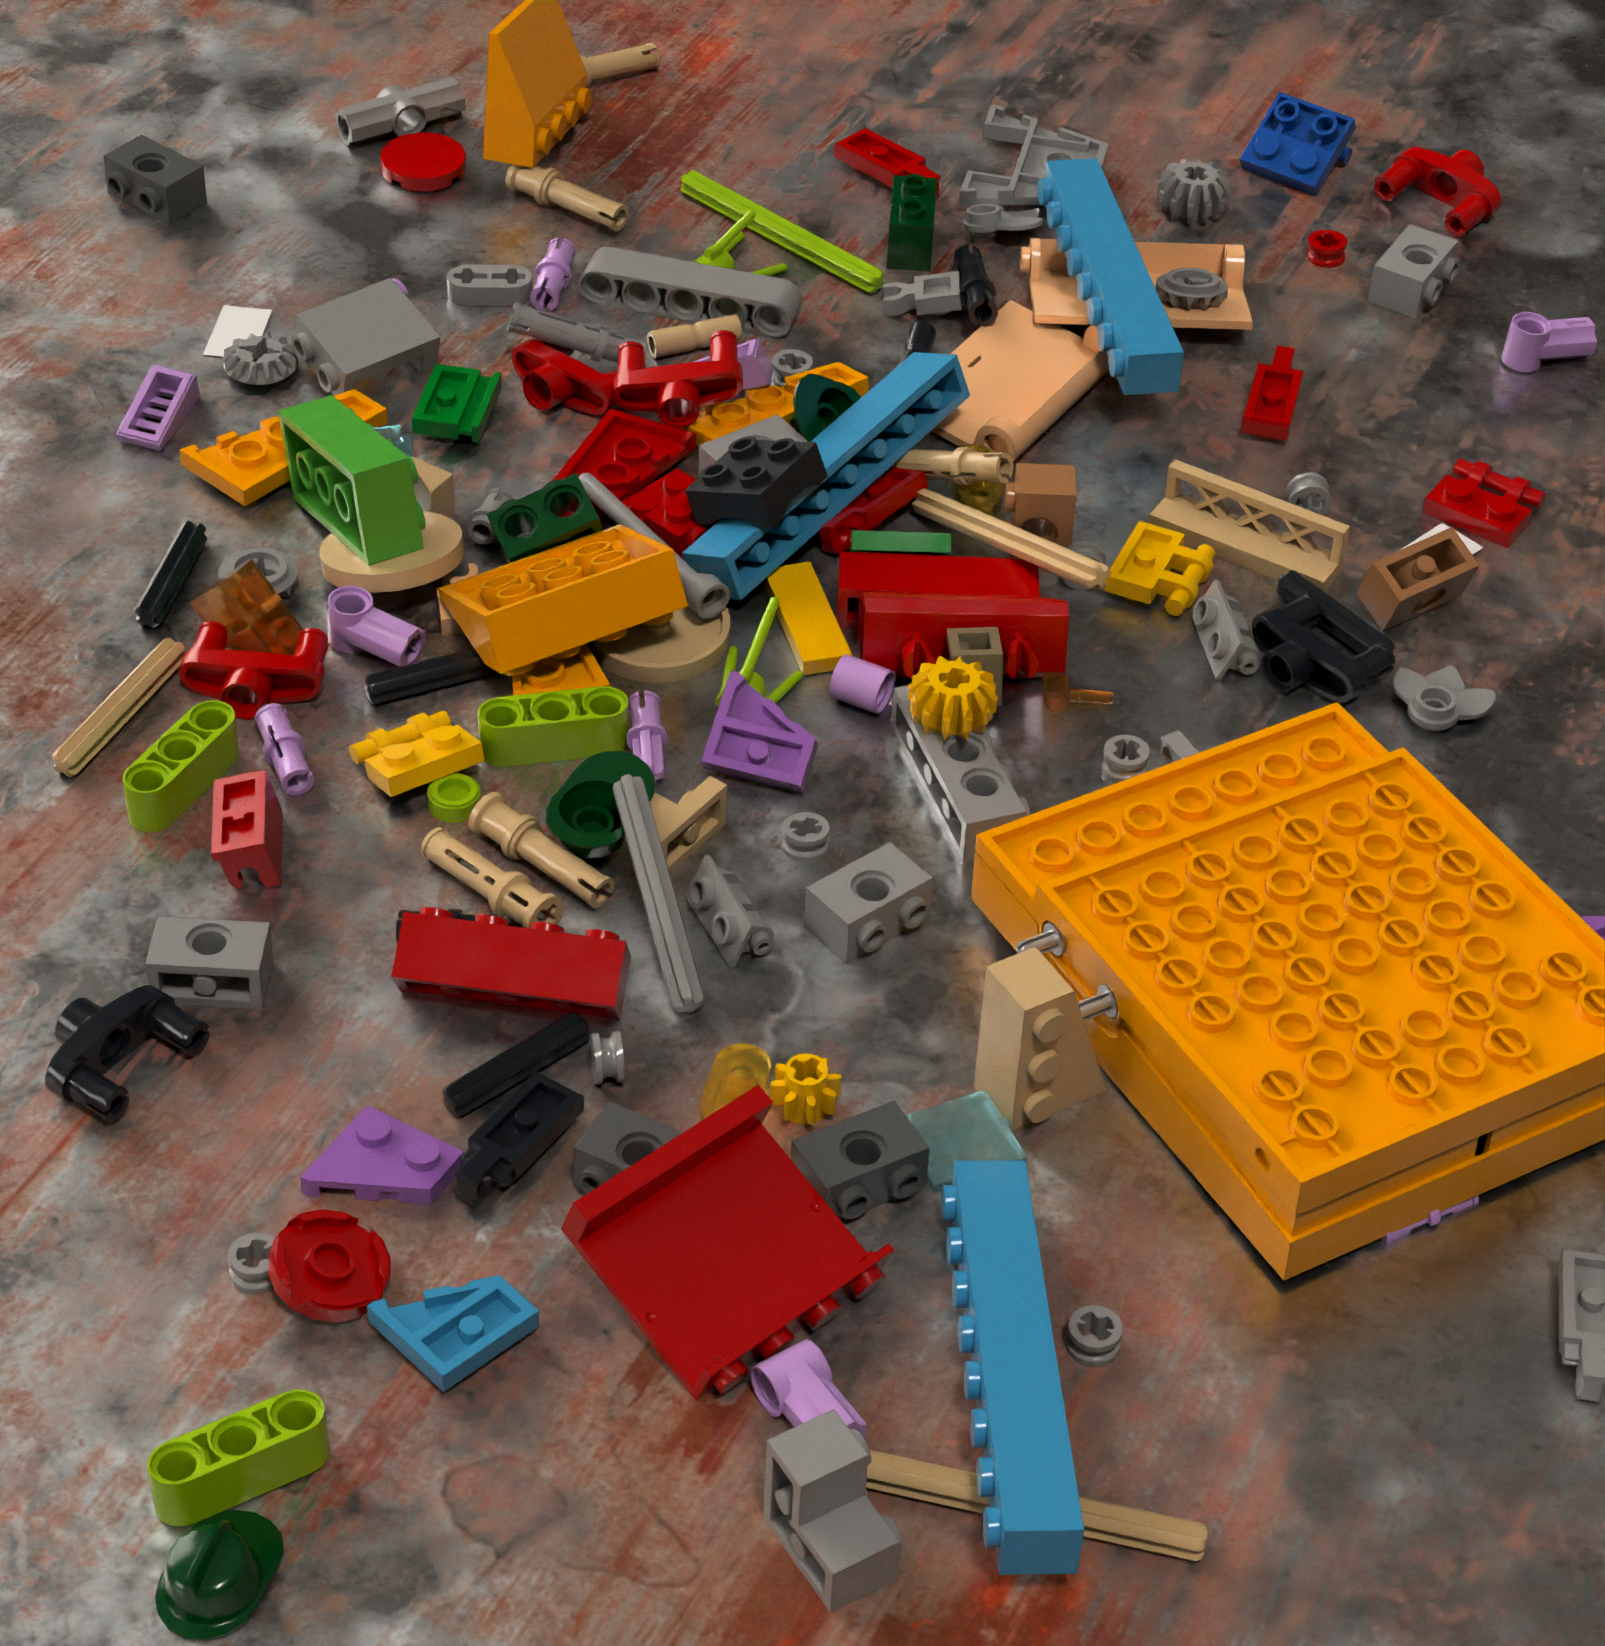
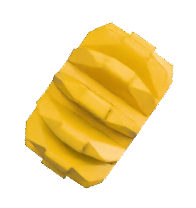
M961 655L955 661H948L939 656L936 664L921 663L919 672L912 676V683L909 684L908 691L912 722L922 724L925 734L942 733L944 740L950 735H958L962 739L967 740L970 732L984 733L986 725L989 721L993 720V715L997 710L998 696H996L994 675L987 671H982L981 662L964 663Z

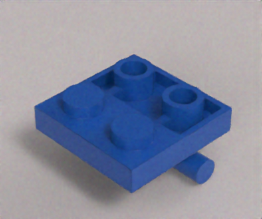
M1279 92L1239 159L1241 168L1317 196L1335 163L1338 161L1347 164L1351 158L1352 148L1347 147L1346 144L1356 129L1355 119Z

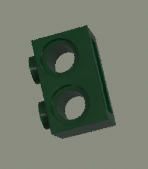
M918 174L906 176L893 175L887 269L931 271L937 178H925Z
M577 473L564 479L553 480L540 490L520 499L508 500L497 509L486 513L494 536L507 563L603 530L600 518ZM575 512V513H573V514L570 515V516L561 517L562 515H564V514H566V513ZM530 532L526 536L516 538L518 535L522 533Z

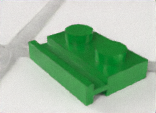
M435 364L411 418L412 433L428 435L437 439L449 438L456 440L459 439L460 434L472 436V442L479 443L502 388L501 373L494 372L492 377L481 376V370Z
M852 530L849 552L950 556L951 533Z

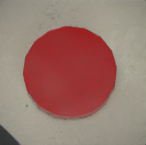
M426 132L406 134L389 141L382 148L380 156L381 172L385 180L391 184L392 180L400 182L402 189L411 192L443 190L452 185V179L457 176L461 179L465 175L466 152L459 142L445 135Z
M320 1209L300 1213L288 1221L287 1226L280 1233L278 1232L268 1254V1276L276 1294L294 1311L313 1320L339 1323L358 1319L368 1312L367 1306L381 1299L391 1277V1257L383 1239L373 1229L369 1233L365 1228L357 1225L359 1219L345 1212Z

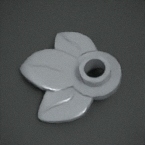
M979 204L966 209V218L962 220V228L967 232H971L974 238L985 239L996 236L998 230L1024 231L1036 228L1043 224V218H1039V208L1009 212L1005 211L1002 205Z
M1454 665L1441 668L1426 677L1410 669L1400 667L1393 680L1395 693L1408 704L1407 712L1410 719L1421 728L1429 731L1448 729L1454 726L1458 720L1478 719L1486 715L1492 709L1495 702L1496 693L1494 690L1484 688L1466 689Z

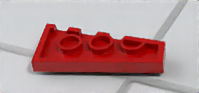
M610 408L553 480L564 479L577 473L578 477L583 473H590L620 501H623L696 448V433ZM592 502L599 518H603L606 514ZM575 512L566 513V514L562 515L561 517L570 516V515H572V514L575 513Z

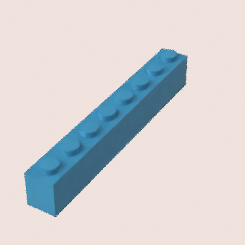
M1098 159L1046 161L1045 176L1043 179L1038 180V201L1040 205H1045L1047 209L1049 228H1055L1059 252H1065L1069 276H1075L1078 298L1080 301H1085L1087 305L1088 322L1090 326H1095L1098 331L1099 348L1101 351H1106L1108 355L1111 377H1117L1124 395L1179 392L1184 351Z
M913 352L811 441L816 442L828 477L819 485L808 486L797 493L789 503L783 520L773 529L759 528L748 521L738 518H722L682 552L685 562L697 573L715 575L729 588L730 599L742 600L815 535L825 523L834 518L970 397L957 355Z
M954 1160L952 1185H942L941 1216L942 1221H952L953 1226L948 1227L946 1236L948 1264H958V1271H953L952 1276L954 1308H964V1315L959 1316L958 1320L959 1352L970 1353V1361H966L964 1366L966 1400H976L977 1409L971 1410L970 1415L971 1445L973 1448H982L983 1457H978L977 1492L979 1497H989L990 1507H985L983 1513L984 1544L986 1548H996L999 1575L1077 1574L1084 1536V1525L1025 1160Z

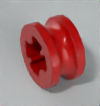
M1318 230L1309 235L1307 244L1309 249L1306 253L1308 261L1324 268H1334L1345 262L1346 254L1344 250L1347 246V239L1343 234L1333 230Z

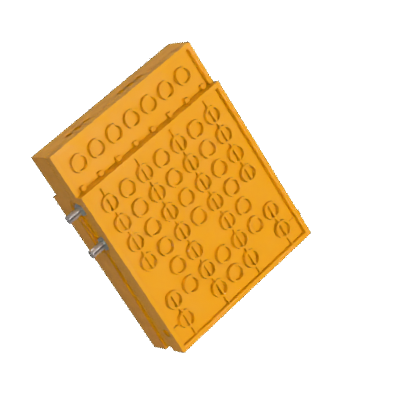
M1338 702L976 834L972 901L1016 950L1017 954L1036 946L1075 991L1098 1065L1283 1281L1385 1237V1234L1390 1231L1392 1233L1428 1218L1429 1212L1438 1209L1439 1212L1444 1211L1605 1140V940L1404 747L1388 752ZM1487 1134L1484 1148L1485 1153L1476 1156L1475 1151L1484 1135Z

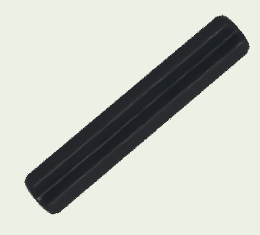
M186 521L180 526L135 607V613L138 615L136 622L139 625L144 626L147 624L155 628L162 623L207 541V536L204 534L206 527L202 523L194 524L191 521Z
M1290 570L1285 575L1282 574L1279 577V584L1276 588L1279 596L1291 603L1305 593L1314 595L1322 606V614L1319 615L1322 618L1317 624L1356 653L1361 654L1376 643L1387 645L1393 652L1395 648L1393 641L1297 571Z
M475 648L367 675L364 678V689L370 703L377 705L497 674L498 672L487 666Z
M568 1013L446 1085L442 1090L445 1107L450 1109L454 1116L462 1117L529 1077L534 1072L539 1071L586 1043L590 1038L588 1023L578 1013Z

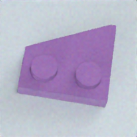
M731 670L701 763L704 769L803 793L818 743L816 738L799 723H794L785 716L783 710L771 699H765L746 682L744 676L739 672Z
M366 1105L301 1175V1191L307 1196L320 1197L322 1187L351 1189L356 1192V1200L381 1201L384 1199H396L402 1203L432 1205L455 1179V1173L463 1166L461 1164V1157L464 1151Z

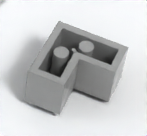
M835 1409L767 1440L763 1519L830 1613L896 1581L899 1551L903 1546L902 1538L895 1522L887 1514L880 1515L868 1499L866 1481L868 1465L871 1463V1453L867 1442L857 1429L853 1428L850 1430Z

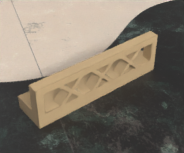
M1176 459L1168 467L1165 497L1149 514L1148 519L1150 524L1184 533V544L1197 549L1202 544L1210 545L1214 548L1216 557L1278 580L1282 574L1285 575L1290 570H1295L1324 592L1329 589L1342 572L1350 530L1349 525ZM1181 480L1194 484L1203 498L1196 500L1181 494ZM1228 497L1238 501L1246 515L1240 517L1230 513L1221 499ZM1273 514L1281 517L1290 531L1282 533L1274 530L1265 516ZM1317 531L1333 537L1332 550L1329 551L1318 547L1309 533Z

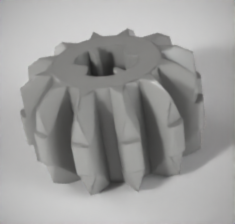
M1182 159L1180 164H1168L1166 171L1161 173V180H1158L1157 194L1159 195L1158 202L1160 203L1161 212L1171 215L1173 221H1187L1188 225L1191 222H1199L1202 225H1206L1208 220H1220L1222 212H1225L1231 196L1227 171L1217 169L1214 162L1206 164L1202 163L1200 159L1196 162Z

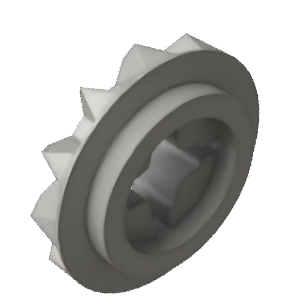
M1178 268L1157 278L1156 291L1161 300L1171 302L1174 307L1186 306L1188 309L1192 307L1206 309L1208 305L1217 306L1222 304V300L1227 298L1228 284L1218 275L1208 270Z
M270 332L264 336H255L250 333L248 339H234L232 346L224 349L223 365L226 373L234 380L251 385H267L289 377L297 368L298 357L293 350V346L288 344L286 337L272 338Z
M254 547L243 549L228 556L219 566L218 579L222 593L230 594L233 602L248 600L252 607L258 601H266L273 605L276 596L289 597L292 587L298 585V566L290 555L274 548ZM260 571L264 572L261 580H255L260 575Z

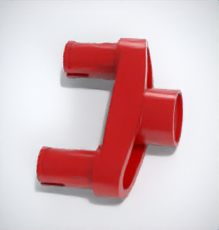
M1410 147L1394 159L1390 169L1375 179L1376 184L1374 185L1376 195L1384 201H1392L1402 190L1408 186H1413L1431 197L1454 207L1453 210L1446 214L1445 218L1448 219L1445 220V227L1449 233L1457 237L1465 235L1478 222L1489 219L1500 210L1502 201L1497 187L1484 177V166L1480 158L1472 151L1466 149L1458 150L1449 157L1428 149Z
M720 330L711 335L710 361L645 368L644 347L640 343L628 341L618 347V373L613 378V398L615 402L626 410L657 412L660 421L666 425L677 428L690 426L698 419L701 407L732 399L743 388V367L738 362L737 338L733 332L728 330Z
M534 338L526 340L515 346L512 350V363L517 375L523 380V392L529 403L537 410L546 411L560 404L591 415H601L618 405L613 398V378L618 373V368L608 373H600L570 357L575 350Z
M206 621L200 625L193 648L185 653L179 668V676L187 688L198 694L226 702L234 709L236 718L243 720L254 719L256 712L266 704L305 701L318 694L325 676L323 663L329 648V644H327L329 639L326 633L320 629L306 628L299 635L294 655L225 650L229 639L227 637V628L219 622Z

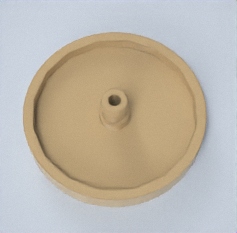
M423 511L426 522L425 529L421 530L424 549L370 566L331 533L323 540L319 548L322 573L327 581L337 587L358 586L370 593L392 592L418 587L445 576L461 563L465 555L462 529L456 521L447 516Z
M688 606L674 611L673 618L656 625H645L643 622L627 628L628 633L622 638L608 642H600L597 639L588 642L587 645L596 661L602 667L623 678L645 683L683 681L708 671L723 658L730 643V614L726 606L715 617L704 619Z

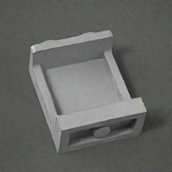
M390 277L297 313L292 346L298 359L302 362L306 361L316 373L321 387L326 392H331L335 396L352 390V386L355 383L407 362H411L421 375L433 371L435 364H438L441 337Z

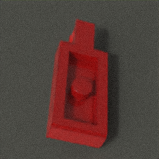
M863 128L834 144L835 158L852 166L855 170L862 171L881 181L889 187L893 186V175L906 176L918 174L925 178H937L936 199L940 198L939 180L941 175L931 171L925 165L926 158L867 128Z
M1277 345L1272 365L1258 363L1243 416L1241 433L1257 435L1265 439L1274 438L1287 441L1303 378V371L1292 369L1295 348Z
M890 467L834 518L822 526L819 530L822 551L837 554L839 551L848 549L852 530L872 531L881 526L882 521L895 511L909 506L919 490L929 488L926 473Z

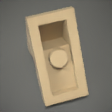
M709 776L693 791L686 792L678 804L654 793L650 804L670 873L726 824L727 784Z

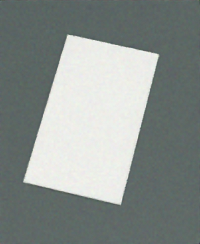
M223 305L203 355L224 357V349L232 346L234 339L246 340L250 333L255 336H262L272 310Z

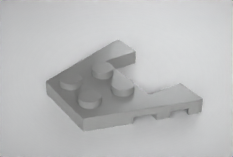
M991 104L984 123L983 138L1023 144L1011 177L967 170L960 189L959 205H1040L1037 185L1038 180L1043 179L1045 176L1046 161L1097 158L1102 170H1104L1109 144L1062 127L1058 129V133L1037 127L1038 119L1023 115L1020 121L1006 116V108Z

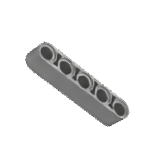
M603 247L593 254L578 284L583 297L596 305L691 323L736 314L740 320L742 332L775 338L784 336L790 330L803 300L798 286L786 279L614 247Z

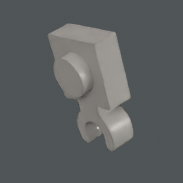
M959 271L915 276V283L913 284L903 282L884 284L885 297L883 300L886 315H900L910 309H916L917 315L931 314L939 316L948 314L951 311L962 310Z

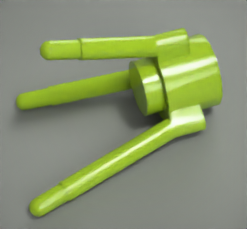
M753 210L748 211L715 244L707 248L704 254L693 262L735 270V263L729 252L744 239L745 235L742 230L755 218V212ZM781 263L750 273L774 276L787 271L788 266L785 263Z
M772 597L762 616L739 673L765 699L769 698L776 704L803 678V673L800 670L795 671L766 697L765 681L758 673L753 671L779 605V599ZM731 646L728 650L721 689L714 701L717 707H719L730 671L736 670L738 648L736 646Z

